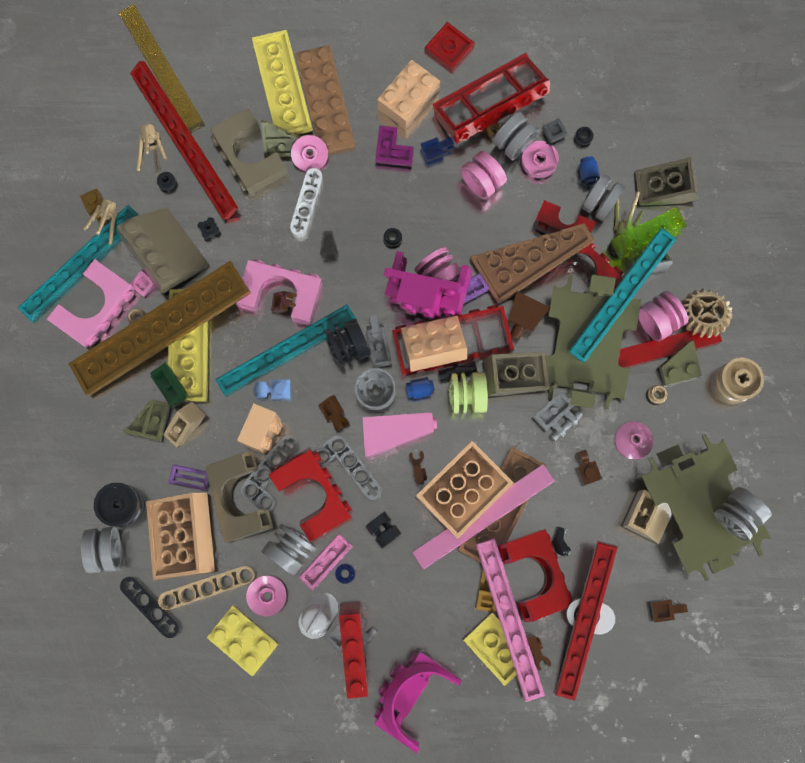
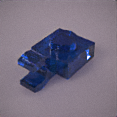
M436 137L420 144L427 162L443 157L444 151L454 149L452 137L441 142Z

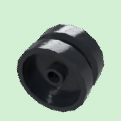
M110 483L98 491L94 499L93 508L96 517L102 523L114 527H127L140 519L144 510V501L141 493L136 488L124 483Z

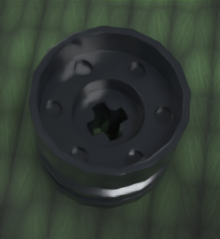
M355 318L344 322L345 332L343 333L335 326L336 336L332 335L330 329L325 330L327 345L333 359L339 364L340 368L345 366L343 357H346L348 363L351 364V354L353 353L359 360L371 355L363 332Z

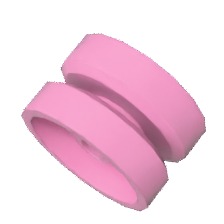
M479 151L472 158V162H467L460 168L464 182L478 197L484 200L491 197L495 189H500L507 182L506 174L502 167L490 154L484 151Z

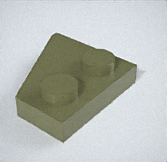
M261 120L264 157H268L276 152L279 157H291L292 146L300 136L270 122Z
M694 340L687 341L682 349L676 351L668 361L659 366L663 385L666 386L702 376Z
M151 399L145 405L144 410L137 414L136 419L123 432L161 442L171 407L166 402Z

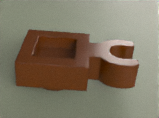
M287 291L273 293L271 311L280 313L288 311V307L294 308L296 304L292 303L294 297H297V294Z

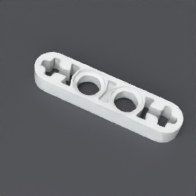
M311 168L306 172L290 224L291 233L296 238L304 237L310 225L323 181L322 173L317 168ZM314 174H317V178H315L313 183L314 186H312L311 177H313ZM308 190L314 192V196L310 199L304 197V193ZM302 207L309 209V213L305 216L299 214V210ZM300 219L302 220L301 226L303 230L296 232L295 227L299 226Z

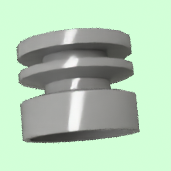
M370 368L363 371L357 377L355 394L358 401L365 408L372 411H381L393 403L396 396V385L392 376L387 371L380 368ZM374 386H377L378 389H381V391L378 392L379 395H375L373 392L371 393V390H374Z
M736 487L728 496L730 504L722 503L721 509H717L714 512L717 521L728 532L745 542H749L753 537L752 534L758 532L756 525L763 526L772 515L770 509L763 501L741 487Z
M281 524L279 528L285 532V535L282 536L275 532L274 535L280 542L276 544L268 541L261 552L284 570L296 576L303 566L297 557L300 555L308 559L309 555L303 549L307 548L313 552L315 547L312 546L308 538L297 530Z

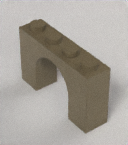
M249 107L210 128L212 142L215 146L219 145L221 151H219L224 161H229L231 173L233 176H238L240 188L242 191L246 190L249 196L288 174L286 166L277 152L252 164L244 163L235 156L237 145L246 137L260 130L258 121Z
M242 452L205 466L225 543L273 528L268 509L243 514L236 508L233 502L232 491L235 482L242 476L258 471L253 452Z

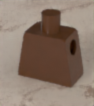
M517 291L507 320L508 325L513 327L510 333L511 338L520 340L523 332L531 335L550 307Z

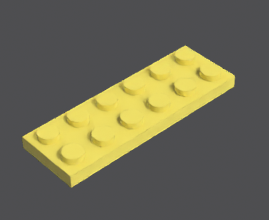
M287 30L252 37L273 124L297 135L312 132V125Z
M169 289V299L184 289ZM208 321L168 346V365H170L190 396L182 403L208 402Z

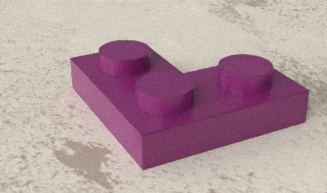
M379 125L375 163L412 167L414 147L396 145L398 127Z

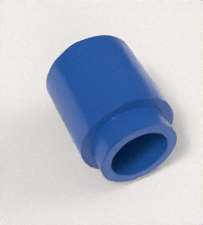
M593 156L582 158L579 164L582 183L588 186L594 185L600 179L598 163Z
M428 377L410 380V383H406L408 398L417 399L432 396L431 392L435 391L433 380H429Z

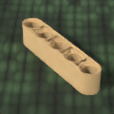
M242 566L166 591L159 596L158 604L164 610L175 609L250 584L256 578V571L251 566ZM245 569H248L251 573V577L247 581L242 579L241 576ZM226 575L232 579L229 587H225L222 582ZM206 582L212 584V591L210 593H206L203 589ZM188 588L193 592V597L190 600L184 596L185 590ZM167 595H171L174 599L171 606H168L165 602Z

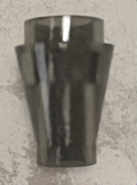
M324 231L322 232L320 255H322L324 260H333L337 258L338 254L333 232Z

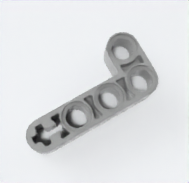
M283 436L257 466L258 471L251 473L241 486L242 495L260 510H273L276 501L265 490L272 481L268 475L265 480H260L259 473L262 470H267L269 473L270 470L289 460L298 449V442L293 436ZM292 441L293 447L286 448L285 442ZM280 448H281L282 450H284V449L286 448V450H285L284 452H285L287 455L284 456L283 453L280 452V451H278V450H279ZM274 455L281 456V462L277 465L272 464L271 461ZM249 485H254L256 488L253 495H248L246 492ZM265 497H269L271 500V504L267 508H263L261 505V501Z
M333 436L316 449L318 454L321 452L327 453V459L324 462H320L322 466H327L337 458L368 500L376 501L381 497L380 485L342 436ZM335 441H342L343 447L340 450L333 449L332 445ZM347 456H353L355 462L353 465L348 466L344 463V459ZM364 471L367 474L366 479L358 481L356 479L357 472ZM370 479L373 481L369 483L373 489H378L376 491L377 496L375 497L374 495H368L370 491L367 486L364 489L361 487L367 484Z

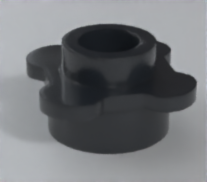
M209 217L204 222H199L197 225L198 229L202 231V237L205 239L219 233V227L215 225V220L212 217Z

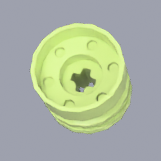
M485 372L472 373L470 381H467L465 374L461 373L460 382H458L457 373L451 374L449 401L453 414L459 413V405L462 406L463 414H466L468 405H471L473 413L487 412L488 395Z

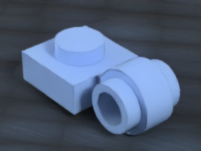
M290 379L271 380V387L267 385V382H255L254 395L259 399L267 398V395L271 394V400H291Z

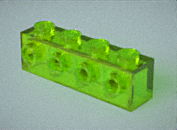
M675 207L620 234L610 241L620 260L626 257L631 260L639 255L638 251H643L661 227L676 237L682 234L681 229L687 227L678 207Z

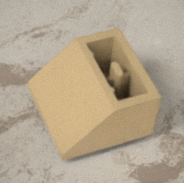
M641 490L638 491L623 527L659 544L672 511L667 503L655 506L649 492Z

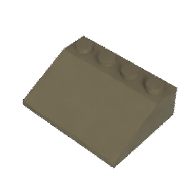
M167 207L132 217L117 226L119 237L161 295L209 267L208 262Z

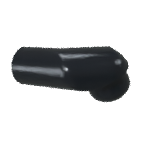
M557 527L552 542L559 555L568 556L571 553V549L564 541L567 530Z

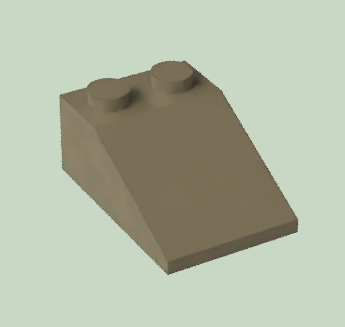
M691 157L635 170L637 190L640 192V206L682 204L699 200L696 170Z
M545 352L493 354L483 359L488 396L549 390Z

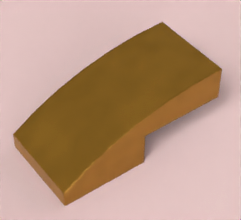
M482 568L476 609L496 613Z

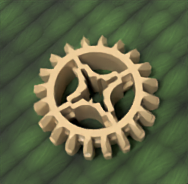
M702 288L700 292L695 290L692 294L689 293L681 303L688 316L687 331L692 329L693 335L700 333V338L704 334L710 338L712 334L716 337L719 333H723L732 319V308L728 307L730 301H724L725 295L720 297L718 296V291L714 294L711 289L706 292ZM691 307L694 309L696 317L693 315Z

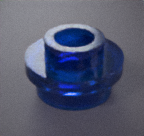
M341 564L336 569V579L343 584L350 583L355 577L354 568L349 564ZM343 570H347L349 572L348 577L344 578L341 573Z

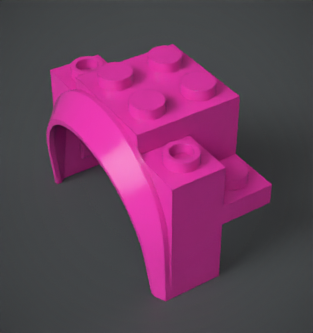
M396 251L392 269L385 268L384 276L388 279L385 295L390 299V302L399 304L400 308L404 309L407 314L416 315V313H420L428 319L441 318L443 313L450 316L455 314L461 315L473 272L469 266L462 265L458 282L405 272L407 258L403 256V252Z
M420 650L417 654L413 653L408 661L410 666L402 661L399 665L395 664L389 673L390 680L388 683L384 681L378 690L379 702L383 704V707L379 706L373 716L376 718L374 723L376 726L415 753L419 751L420 748L418 746L420 743L407 735L400 726L428 684L431 674L439 675L458 686L462 681L460 677L442 666L437 660L430 658Z

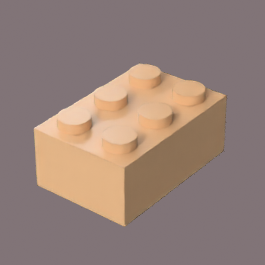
M411 60L377 99V109L406 130L439 92L440 80Z
M457 315L401 328L402 340L411 372L467 359V346Z
M253 403L237 441L244 447L267 456L268 452L275 446L273 440L276 434L279 435L282 430V420L276 412Z

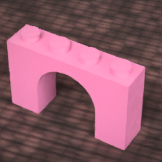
M95 259L83 275L103 290L105 303L102 310L91 318H79L58 304L47 318L48 321L87 349L93 347L98 342L100 334L109 328L111 320L114 316L116 317L121 313L122 306L126 301L128 302L132 299L135 291L129 283Z
M248 260L243 281L251 294L236 303L238 308L256 312L264 288L272 282L284 281L291 284L297 293L296 306L291 314L292 321L311 325L323 284L322 279L316 274L309 273L305 275L296 269L286 270L277 264L270 266L261 260Z

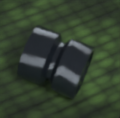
M385 511L365 526L371 535L376 536L375 541L381 549L402 534L396 525H391V519ZM380 526H383L385 528L383 532H381L379 528Z

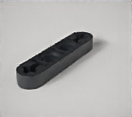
M126 577L121 581L120 590L164 637L173 638L180 633L181 626L168 610H164L159 606L158 600L137 578ZM127 581L134 582L132 586L135 590L141 589L134 597L132 595L135 592L132 589H126L128 586ZM142 594H146L149 598V602L145 606L140 605L138 601ZM156 608L162 611V617L159 620H155L152 617V612ZM166 617H168L169 620H167L166 623L168 625L174 624L175 632L167 633L168 627L165 624H162V626H160L159 623L163 622L166 619Z

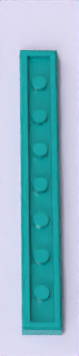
M127 205L117 214L112 245H109L110 221L102 228L99 235L96 234L17 308L33 322L83 275L94 259L98 261L121 239L117 226L139 214L131 206Z
M662 227L658 230L616 286L613 295L607 298L568 351L571 355L585 363L677 238Z
M346 304L215 380L226 397L325 340V330L330 329L332 335L336 334L335 326L341 331L344 329V322L356 319L349 305Z

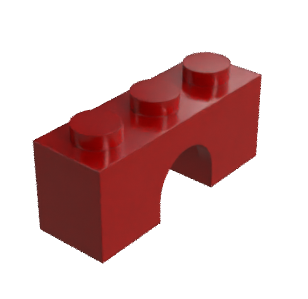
M544 200L533 224L539 231L549 233L561 231L569 226L585 224L590 233H592L596 222L578 215L573 224L566 225L559 219L561 207Z

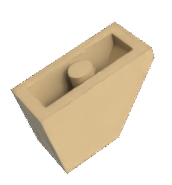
M190 402L176 412L163 435L177 448L198 428L206 414L193 402Z

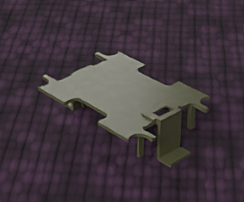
M569 275L566 286H553L548 317L559 319L560 325L555 353L551 356L545 355L549 381L548 400H552L554 387H568L569 393H572L570 405L594 409L596 394L592 392L605 393L607 396L605 409L609 410L610 402L614 398H621L623 401L625 399L630 368H623L618 365L623 332L627 329L636 331L642 298L630 301L585 363H582L568 351L607 298L613 295L616 278L592 275L590 288L585 293L570 291L573 276ZM574 381L589 383L588 391L574 389Z
M704 434L702 438L707 448L701 450V454L695 456L694 452L683 455L679 445H675L657 453L663 467L670 464L673 466L660 471L653 457L648 458L651 464V471L647 475L641 474V477L654 505L667 503L682 533V539L672 544L687 576L692 571H699L703 575L704 580L708 581L710 579L703 564L708 562L713 574L733 566L735 563L731 555L740 552L739 548L753 543L758 556L762 557L764 555L760 548L761 542L764 539L771 538L765 525H756L758 532L752 534L753 537L749 542H745L728 532L715 518L714 512L717 509H721L722 503L730 504L728 496L734 490L728 476L738 471L724 440L722 439L719 444H713L708 440L707 435ZM691 458L695 465L681 471L678 463Z

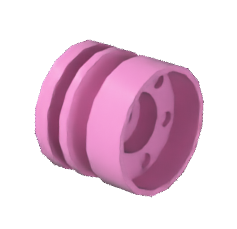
M442 247L427 255L415 267L414 271L419 275L458 282L461 266L458 263L449 265L454 257L451 254L448 255L449 250L447 247Z
M663 291L659 296L653 298V302L648 301L640 307L638 320L646 333L655 341L660 342L668 337L672 330L677 331L680 327L688 323V316L678 298L669 291Z

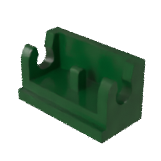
M166 362L150 373L152 380L171 408L176 407L190 397L170 365Z

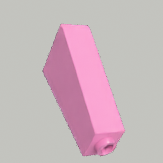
M432 412L362 417L365 458L376 456L432 435L434 429H437L436 417L432 416Z

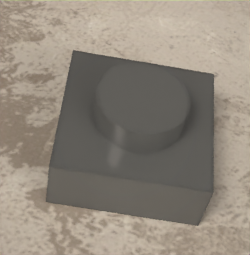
M559 118L542 127L550 144L566 137L568 134Z

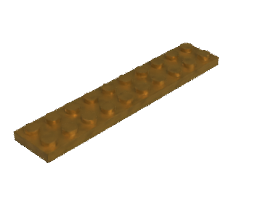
M228 261L68 364L85 395L91 396L245 298L251 292L234 264Z

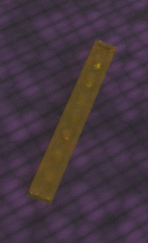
M135 4L118 12L188 130L190 131L203 124L202 118Z

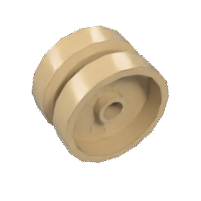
M741 357L733 359L718 368L714 375L713 384L720 398L726 402L740 403L753 398L761 391L764 384V375L756 362Z

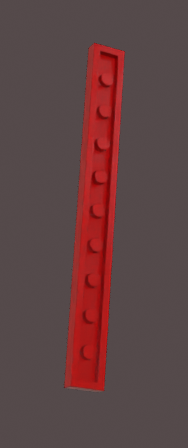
M139 61L131 71V76L223 220L229 219L238 209L237 204L145 61Z

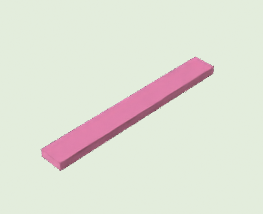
M544 464L513 484L458 539L446 529L412 553L422 569H426L555 482Z
M494 538L475 544L524 700L528 702L545 696L496 540Z

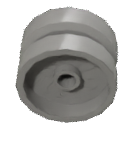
M521 112L513 115L501 127L493 139V143L500 150L506 148L505 155L512 161L518 158L530 146L540 131L533 123L527 124L528 119Z
M605 173L602 174L597 183L595 182L581 207L590 213L598 204L600 207L595 213V217L603 222L626 188L623 184L616 182L609 191L607 188L612 182V178Z
M105 527L101 532L97 528L84 530L81 540V556L83 567L88 574L99 573L102 568L106 572L119 570L122 549L120 535L116 527Z

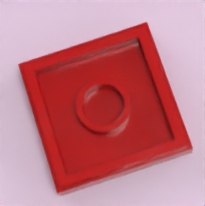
M446 22L425 46L424 50L453 71L475 46V42L449 22Z

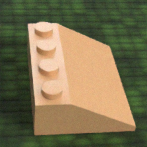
M471 441L415 497L458 539L514 482Z
M188 493L146 501L153 580L215 572L208 494Z

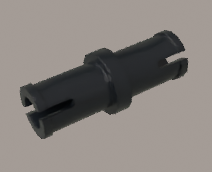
M475 361L459 366L456 364L454 367L438 370L441 382L450 380L452 373H457V377L460 379L461 373H464L466 376L478 372Z

